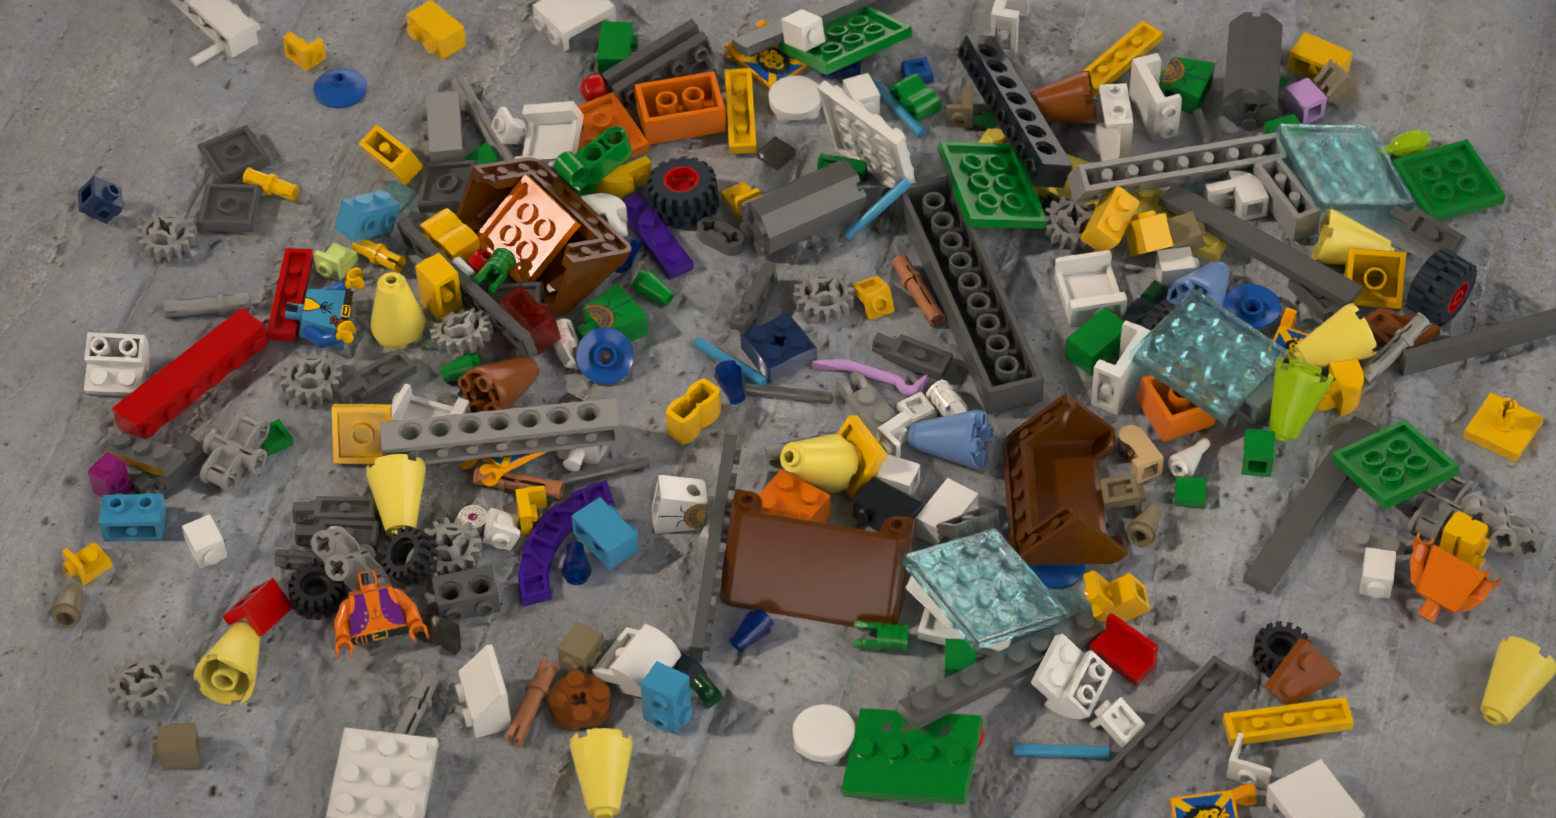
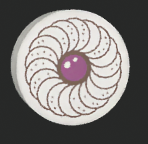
M469 505L459 512L458 518L461 519L462 525L470 522L472 528L477 529L479 534L484 531L487 512L484 508L478 505Z

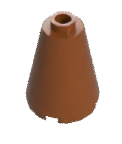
M1089 70L1078 72L1029 92L1046 122L1094 124L1097 122L1096 102L1093 97V84Z

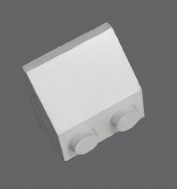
M490 644L486 645L458 671L460 684L455 685L459 703L465 702L467 707L462 709L466 728L472 726L475 738L506 731L511 725L506 688L493 645Z

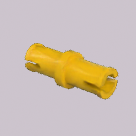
M248 167L244 172L243 184L260 185L261 190L266 195L271 196L274 194L291 202H294L298 197L300 186L281 180L276 174L271 173L268 175L251 167Z
M368 239L358 241L363 246L352 243V250L369 258L370 262L374 265H382L395 273H400L403 270L395 262L405 267V257L388 250V247L382 243L376 244Z

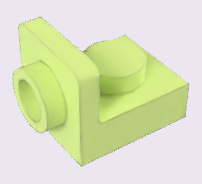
M333 243L325 253L319 250L314 253L316 271L324 277L340 281L358 261V254L356 251Z

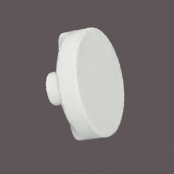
M797 75L787 76L776 81L769 90V105L776 114L777 119L780 122H789L791 120L817 118L822 106L817 90L819 84L808 77Z
M830 704L811 706L803 710L794 721V749L810 760L823 762L829 766L836 765L840 758L844 757L851 749L855 733L854 721L840 707Z

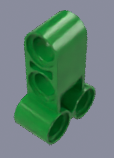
M614 126L605 130L576 154L570 151L560 154L554 161L553 168L561 176V179L580 197L595 194L596 184L631 157L633 149L625 129Z

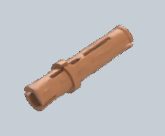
M902 254L894 258L892 267L901 278V285L910 292L929 325L936 327L942 324L946 316L923 283L922 274L914 269L907 255Z
M476 466L473 483L485 485L482 483V480L486 479L490 472L487 475H483L479 471L480 466ZM508 471L491 487H497L499 491L506 492L507 489L515 491V489L529 486H545L547 497L560 500L563 495L564 482Z
M542 659L539 662L533 679L527 682L526 694L504 736V739L509 744H512L516 735L514 746L523 745L542 701L547 699L549 695V686L558 671V666L551 661L547 670L546 666L549 660Z

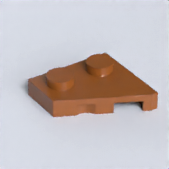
M1382 307L1365 317L1376 343L1382 348L1394 337V333L1398 329H1402L1414 318L1396 314L1394 311ZM1432 324L1431 328H1428L1414 341L1415 345L1413 347L1427 344L1439 336L1441 328L1438 325ZM1402 354L1397 358L1399 362L1401 361Z
M1299 638L1267 681L1264 688L1282 705L1296 704L1338 679L1342 673L1311 643L1303 638Z

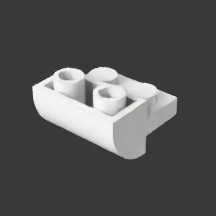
M88 332L84 357L87 363L84 392L92 395L128 396L145 383L146 373H149L150 364L149 345L146 336L139 334Z
M644 624L641 630L626 627L592 672L602 681L620 685L625 694L642 698L641 682L655 662L658 661L672 668L681 657V653L668 636L650 625Z
M1062 633L1054 637L1030 683L1048 698L1044 704L1048 709L1066 718L1084 719L1090 716L1113 670L1092 650L1083 653Z

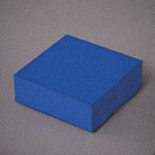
M927 57L901 62L904 78L915 73L920 76L924 84L934 82V74Z

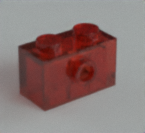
M522 285L499 300V305L531 334L538 355L561 339L556 319L551 315L548 308L543 303L540 304Z

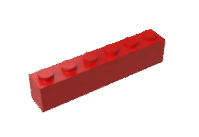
M240 308L112 407L117 427L126 433L144 439L153 436L167 422L176 418L181 411L198 401L209 389L218 385L223 378L235 369L240 368L255 353L260 352L268 344L265 324L243 308Z

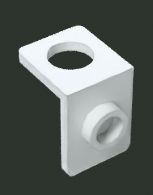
M1238 733L1229 759L1226 778L1239 781L1243 785L1252 783L1256 787L1267 789L1272 769L1238 759L1243 734Z

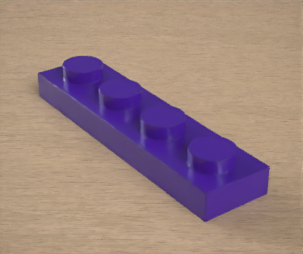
M640 191L621 199L627 207L628 226L669 280L694 269L691 258L654 212Z

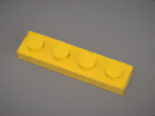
M1142 20L1083 71L1089 70L1093 96L1097 97L1099 95L1100 85L1112 84L1132 67V59L1145 56L1163 40L1164 32Z
M751 68L725 69L729 155L757 153Z
M1346 697L1223 713L1222 720L1229 746H1234L1238 733L1243 734L1242 745L1353 730L1354 725Z

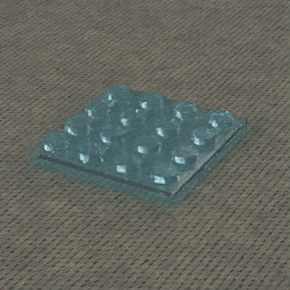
M1278 125L1275 132H1278L1281 144L1318 210H1394L1397 205L1405 211H1411L1416 204L1372 126Z
M1194 288L1130 351L1128 359L1224 424L1275 371L1277 358L1283 357L1284 362L1289 351Z
M996 528L905 554L901 562L974 650L1063 622L1068 615L1067 610Z

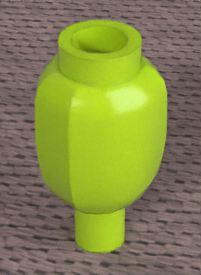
M1413 129L1395 136L1391 140L1390 145L1379 149L1382 158L1392 155L1402 158L1423 152L1426 147L1431 146V139L1426 130Z

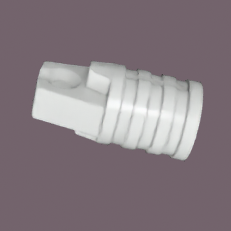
M568 319L556 320L548 327V333L555 352L564 367L578 370L576 352L579 340L573 324Z
M947 380L937 381L926 393V397L936 407L942 417L967 412L968 406Z

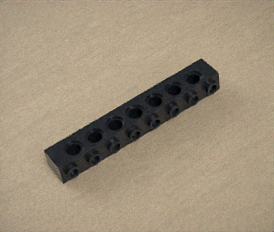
M966 34L963 44L959 47L958 57L1035 187L1064 188L1068 179L1067 176L1070 174L1073 165L995 36Z

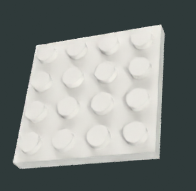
M825 80L817 86L836 151L848 158L866 161L868 174L885 187L893 188L904 177L908 178L912 184L917 183L913 173L914 168L909 158L910 153L905 142L906 137L899 129H892L881 116L868 112L859 100L850 99L839 86H832Z

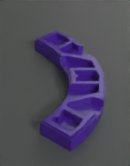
M607 480L584 487L572 493V497L560 505H554L531 531L523 547L518 570L519 593L523 607L552 600L549 586L550 568L559 546L573 531L571 515L599 497L608 505L611 504L615 507Z

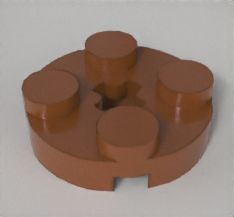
M579 670L570 671L566 677L560 679L552 687L549 693L548 703L551 716L556 724L569 731H580V728L589 726L590 729L596 728L607 719L611 711L610 689L601 679L594 675L584 674ZM583 698L587 704L580 703L578 706H574V700Z

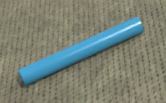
M880 81L875 82L874 84L880 93V98L918 138L924 137L927 131Z
M904 177L850 225L843 232L849 240H852L912 186L909 179Z
M698 337L695 340L694 347L751 382L757 385H766L768 378L704 339Z
M1014 743V756L1109 759V746Z

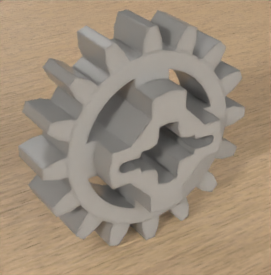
M1073 195L1070 201H1067L1063 196L1060 197L1059 204L1052 201L1050 208L1045 209L1047 224L1044 235L1052 236V244L1060 242V249H1064L1068 245L1071 251H1075L1076 246L1086 250L1087 244L1080 238L1094 212L1096 204L1091 203L1087 205L1085 204L1086 201L1074 202Z
M162 209L160 215L152 212L151 219L143 218V225H137L138 233L135 234L140 252H145L148 259L155 256L156 262H159L162 257H166L168 262H171L172 256L181 259L183 251L190 253V246L197 244L196 237H198L193 218H188L186 212L178 215L177 209H174L171 213H167L166 209Z
M819 269V274L815 275L812 271H809L808 278L801 276L799 284L794 285L793 302L796 304L797 312L804 311L805 319L813 316L814 323H817L821 318L827 324L832 317L839 321L840 314L848 315L849 308L854 307L855 288H852V281L850 279L844 281L843 273L836 276L833 269L828 274L824 273L823 269Z
M462 308L456 314L451 311L446 317H440V323H433L434 329L430 330L434 348L438 349L440 354L448 352V356H452L454 353H459L460 356H463L465 351L474 353L478 347H485L483 341H491L490 335L494 334L490 316L485 315L483 310L476 313L475 308L466 312Z
M312 350L311 355H306L302 351L300 352V358L297 359L291 356V364H283L284 372H280L283 393L286 392L288 400L295 398L297 405H300L303 401H307L308 407H311L313 401H317L322 405L323 398L334 399L332 392L339 393L340 384H344L341 364H337L335 356L328 358L326 351L321 353V355H317L316 350Z
M445 518L442 525L436 521L433 522V530L424 529V532L431 535L438 544V547L435 549L439 550V556H434V559L438 562L436 566L431 565L430 568L434 570L432 574L437 571L439 576L464 571L467 567L476 568L474 559L479 560L482 558L480 550L483 549V544L478 530L473 529L470 522L462 525L460 518H457L454 523H450L449 518Z
M136 653L135 660L132 661L125 657V665L116 664L114 666L116 674L108 675L110 683L107 684V688L113 705L118 704L121 712L129 708L131 716H135L138 710H142L144 716L148 715L150 708L157 712L160 711L159 704L161 702L169 704L168 695H175L176 693L174 685L177 684L171 664H165L164 657L162 656L154 660L152 653H149L146 658H142L140 653Z

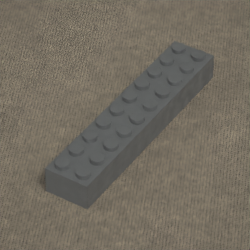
M948 176L913 183L910 188L898 197V210L939 305L946 316V321L987 415L1042 402L1044 377L976 228L967 227Z

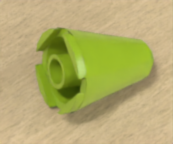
M1280 357L1277 358L1275 365L1269 430L1275 431V439L1290 442V439L1298 438L1331 386L1334 377L1329 373L1326 378L1321 375V368L1299 360L1290 359L1289 364L1283 363L1284 358Z

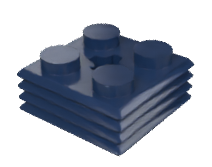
M789 313L780 315L740 335L741 349L759 372L768 378V383L785 377L817 360V347Z

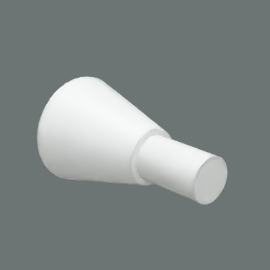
M1201 438L1194 446L1170 456L1168 466L1174 476L1192 477L1202 454L1210 447V441L1207 438Z

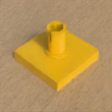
M1490 392L1464 430L1463 438L1517 462L1542 425L1544 417L1518 405L1516 400L1511 402V398H1502Z
M333 404L331 407L333 464H375L374 460L382 457L380 422L392 421V405Z
M849 415L837 435L843 436L848 442H851L858 456L856 475L852 474L848 482L851 484L844 489L850 499H854L871 478L875 476L888 454L859 416Z

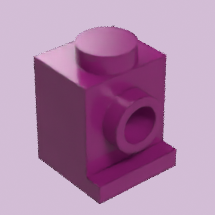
M109 452L103 455L88 470L93 492L102 498L103 495L128 494L135 488L133 482L130 481L126 463Z

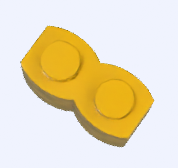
M447 208L419 224L420 232L451 261L460 256L465 262L472 256L474 251L481 249L478 236Z
M705 378L693 383L688 388L685 396L675 399L666 409L667 435L681 445L693 441L703 427L712 424L721 413L720 388Z

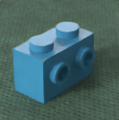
M376 190L375 192L342 199L334 228L352 242L393 232L400 203L383 190Z
M163 494L103 495L99 525L104 541L164 540L167 509Z
M601 497L571 515L573 534L609 570L638 552L637 538L639 535L636 528L631 523H626L620 517L617 509L611 504L608 505Z
M656 661L641 682L643 719L651 722L660 730H668L676 734L682 724L686 725L690 721L693 714V708H691L692 690H690L689 676Z

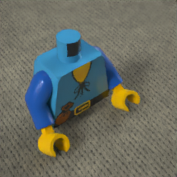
M354 267L347 272V280L342 279L330 286L307 290L305 304L287 302L285 318L301 321L299 336L309 340L318 348L333 347L343 350L344 343H352L354 339L352 334L357 332L353 322L348 321L353 297L351 287L355 290L364 288L365 282L362 279L364 273L360 268Z

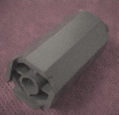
M1244 12L1229 22L1222 113L1232 123L1246 131H1253L1257 127L1264 126V122L1277 118L1283 24L1269 13H1260V16H1252L1253 12Z
M847 160L837 161L742 202L739 205L743 220L740 223V229L746 239L750 238L757 254L761 257L866 212V194L864 189L858 191L856 183L861 181Z

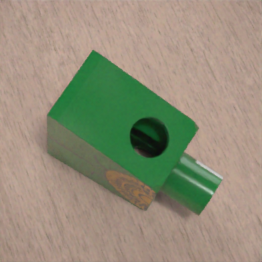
M1173 57L1166 70L1161 69L1159 88L1165 97L1180 94L1182 98L1181 110L1193 115L1194 110L1201 109L1211 88L1215 63Z
M618 283L612 285L584 306V325L576 328V334L580 341L588 332L601 327L619 330L630 342L648 335L647 315Z

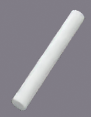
M256 22L259 31L261 28L258 22ZM224 38L189 58V61L195 67L224 51L223 46L227 44V40Z

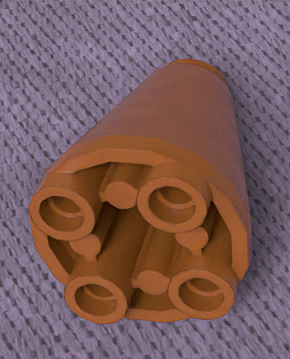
M527 356L471 368L458 379V384L463 390L465 399L470 402L471 413L510 409L536 380V377L539 375V367L533 358Z

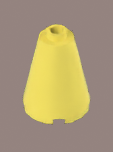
M1330 209L1326 211L1317 233L1320 236L1318 243L1315 242L1312 258L1322 264L1346 265L1349 248L1394 251L1395 248L1391 247V240L1343 213Z
M390 272L382 275L377 282L370 321V332L376 339V342L382 347L405 349L407 344L414 341L416 344L421 341L426 334L427 321L405 277L399 273Z
M1353 303L1342 307L1296 344L1292 358L1322 369L1329 367V363L1370 358L1377 354L1376 351L1372 350L1377 346L1365 317L1359 319L1355 314L1359 309Z
M828 434L790 442L784 446L780 455L781 465L786 471L825 493H839L851 484L848 482L852 474L856 475L858 469V456L854 445L843 438V436L837 434Z
M391 454L375 459V465L370 467L368 464L366 466V476L386 534L389 537L392 533L398 535L397 529H405V526L416 528L426 473L425 462L419 457H416V461L408 460L407 454Z
M238 621L234 623L195 667L193 677L201 685L199 690L213 701L231 705L232 701L241 700L240 703H243L252 696L256 684L261 636L259 637L249 622Z
M1509 636L1507 641L1504 638L1500 641L1480 707L1481 712L1484 714L1483 718L1490 724L1495 726L1508 724L1555 676V660L1550 655L1544 658L1538 652L1541 648L1536 644L1515 636Z
M618 729L587 730V736L579 738L577 733L570 739V750L588 814L594 816V818H613L620 811L633 740L630 734L627 738L623 737V731Z

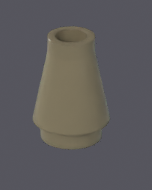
M1147 505L1144 511L1128 525V539L1132 544L1138 547H1146L1155 541L1159 519L1162 515L1161 510L1157 506Z
M76 583L66 585L64 592L52 608L51 613L56 625L62 628H72L80 622L82 618L83 588Z

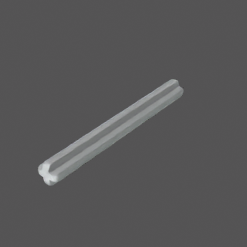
M463 75L453 77L451 80L454 91L459 92L460 101L485 142L490 144L500 161L514 159L506 144H501L491 128L492 121Z

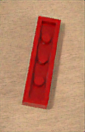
M285 248L267 328L268 340L295 342L297 340L301 321L286 319L287 302L305 303L314 261L313 249Z

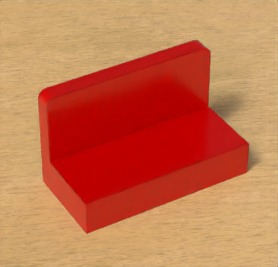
M271 578L253 587L226 611L222 617L228 626L246 617L256 634L260 637L268 632L293 607L275 579Z
M1110 613L1106 617L1105 630L1089 644V651L1092 650L1109 667L1137 686L1156 668L1158 646L1118 616Z

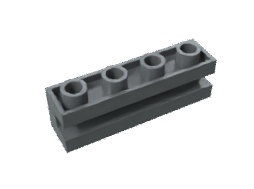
M690 19L602 73V76L605 79L608 91L610 93L613 92L623 107L627 108L636 102L635 84L676 78L714 53L707 35L703 31L700 32L695 21Z

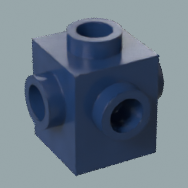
M93 176L78 190L79 212L107 224L114 216L119 215L123 209L122 189L114 183Z

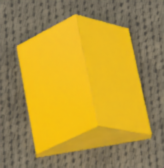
M1349 248L1344 276L1363 286L1362 294L1353 304L1355 306L1402 309L1407 252Z

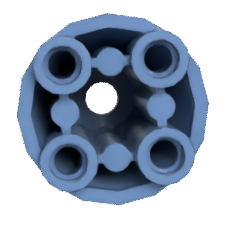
M1219 261L1211 262L1177 279L1169 288L1167 301L1187 313L1188 327L1201 332L1206 327L1212 326L1219 318L1230 280L1228 266Z
M972 410L911 424L908 433L910 447H916L918 451L971 469L986 468L988 465L987 446L988 442L993 441L994 428L993 425L987 424L985 411Z

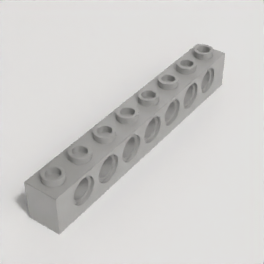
M1280 132L1082 164L1078 165L1067 177L1074 202L1099 199L1116 186H1120L1128 193L1170 187L1174 183L1181 185L1227 177L1228 171L1233 170L1252 173L1254 163L1279 155L1284 161L1287 155Z
M601 398L581 402L573 401L562 404L380 422L382 456L407 454L408 460L416 461V457H419L425 464L621 444L617 398Z

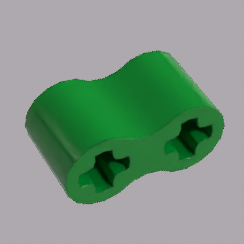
M914 73L890 85L891 94L918 122L941 111L939 97L933 90L926 87L919 75Z

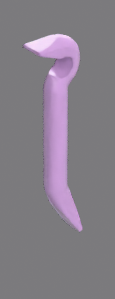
M847 359L816 360L812 362L813 370H845L851 373L857 370L864 377L896 386L898 391L905 396H912L923 391L928 383V374L917 380L915 384L907 385L906 380L900 375Z

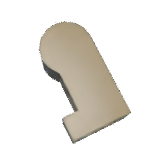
M1136 425L1122 427L1119 431L1117 451L1121 457L1129 460L1131 474L1135 473L1137 484L1162 475L1164 457L1146 433Z

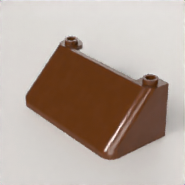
M524 157L473 165L456 216L463 224L471 228L475 234L479 232L525 174L531 177L581 225L536 280L537 282L542 281L544 289L549 293V295L544 297L542 306L553 318L564 316L571 312L628 259L631 245L541 160Z
M1067 392L1014 429L1003 443L1011 558L1021 565L1114 564L1128 555L1127 542L1120 535L1109 537L1107 535L1103 497L1099 480L1101 479L1099 460L1113 452L1116 439L1115 429Z
M735 490L720 584V597L726 605L854 627L855 621L899 624L907 592L906 586L910 580L914 563V518L902 516L889 517L883 522L879 533L761 513L762 499L758 494L746 490Z

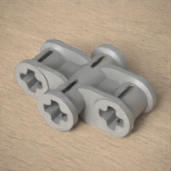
M240 411L236 414L224 435L219 430L212 429L207 434L203 443V451L210 456L201 468L200 481L205 484L213 483L220 486L222 491L229 493L235 488L245 468H248L250 473L258 474L263 469L267 460V452L260 448V446L269 434V422L266 420H256L249 417L247 412Z
M1455 476L1434 486L1432 491L1428 489L1409 498L1407 505L1411 508L1416 506L1418 509L1409 522L1407 532L1410 534L1420 532L1421 536L1429 540L1433 537L1434 542L1432 545H1436L1442 537L1445 525L1455 512L1461 511V501L1463 497L1471 493L1474 482L1471 480L1465 481Z
M1470 493L1463 497L1461 511L1472 517L1471 520L1476 519L1488 525L1486 538H1489L1490 545L1495 551L1500 553L1510 551L1523 559L1534 558L1540 553L1541 541L1538 538L1539 530L1537 525L1520 515L1512 513V508L1507 501L1502 499L1491 500L1479 493Z
M331 526L327 530L317 531L311 539L312 549L325 562L326 574L332 580H344L352 591L360 590L357 573L374 569L376 576H381L377 578L378 585L391 584L390 576L385 573L384 568L377 562V554L374 548L368 544L359 545L343 527Z

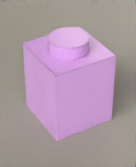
M1306 78L1286 87L1283 107L1290 114H1295L1300 123L1307 125L1324 117L1327 97L1309 78Z

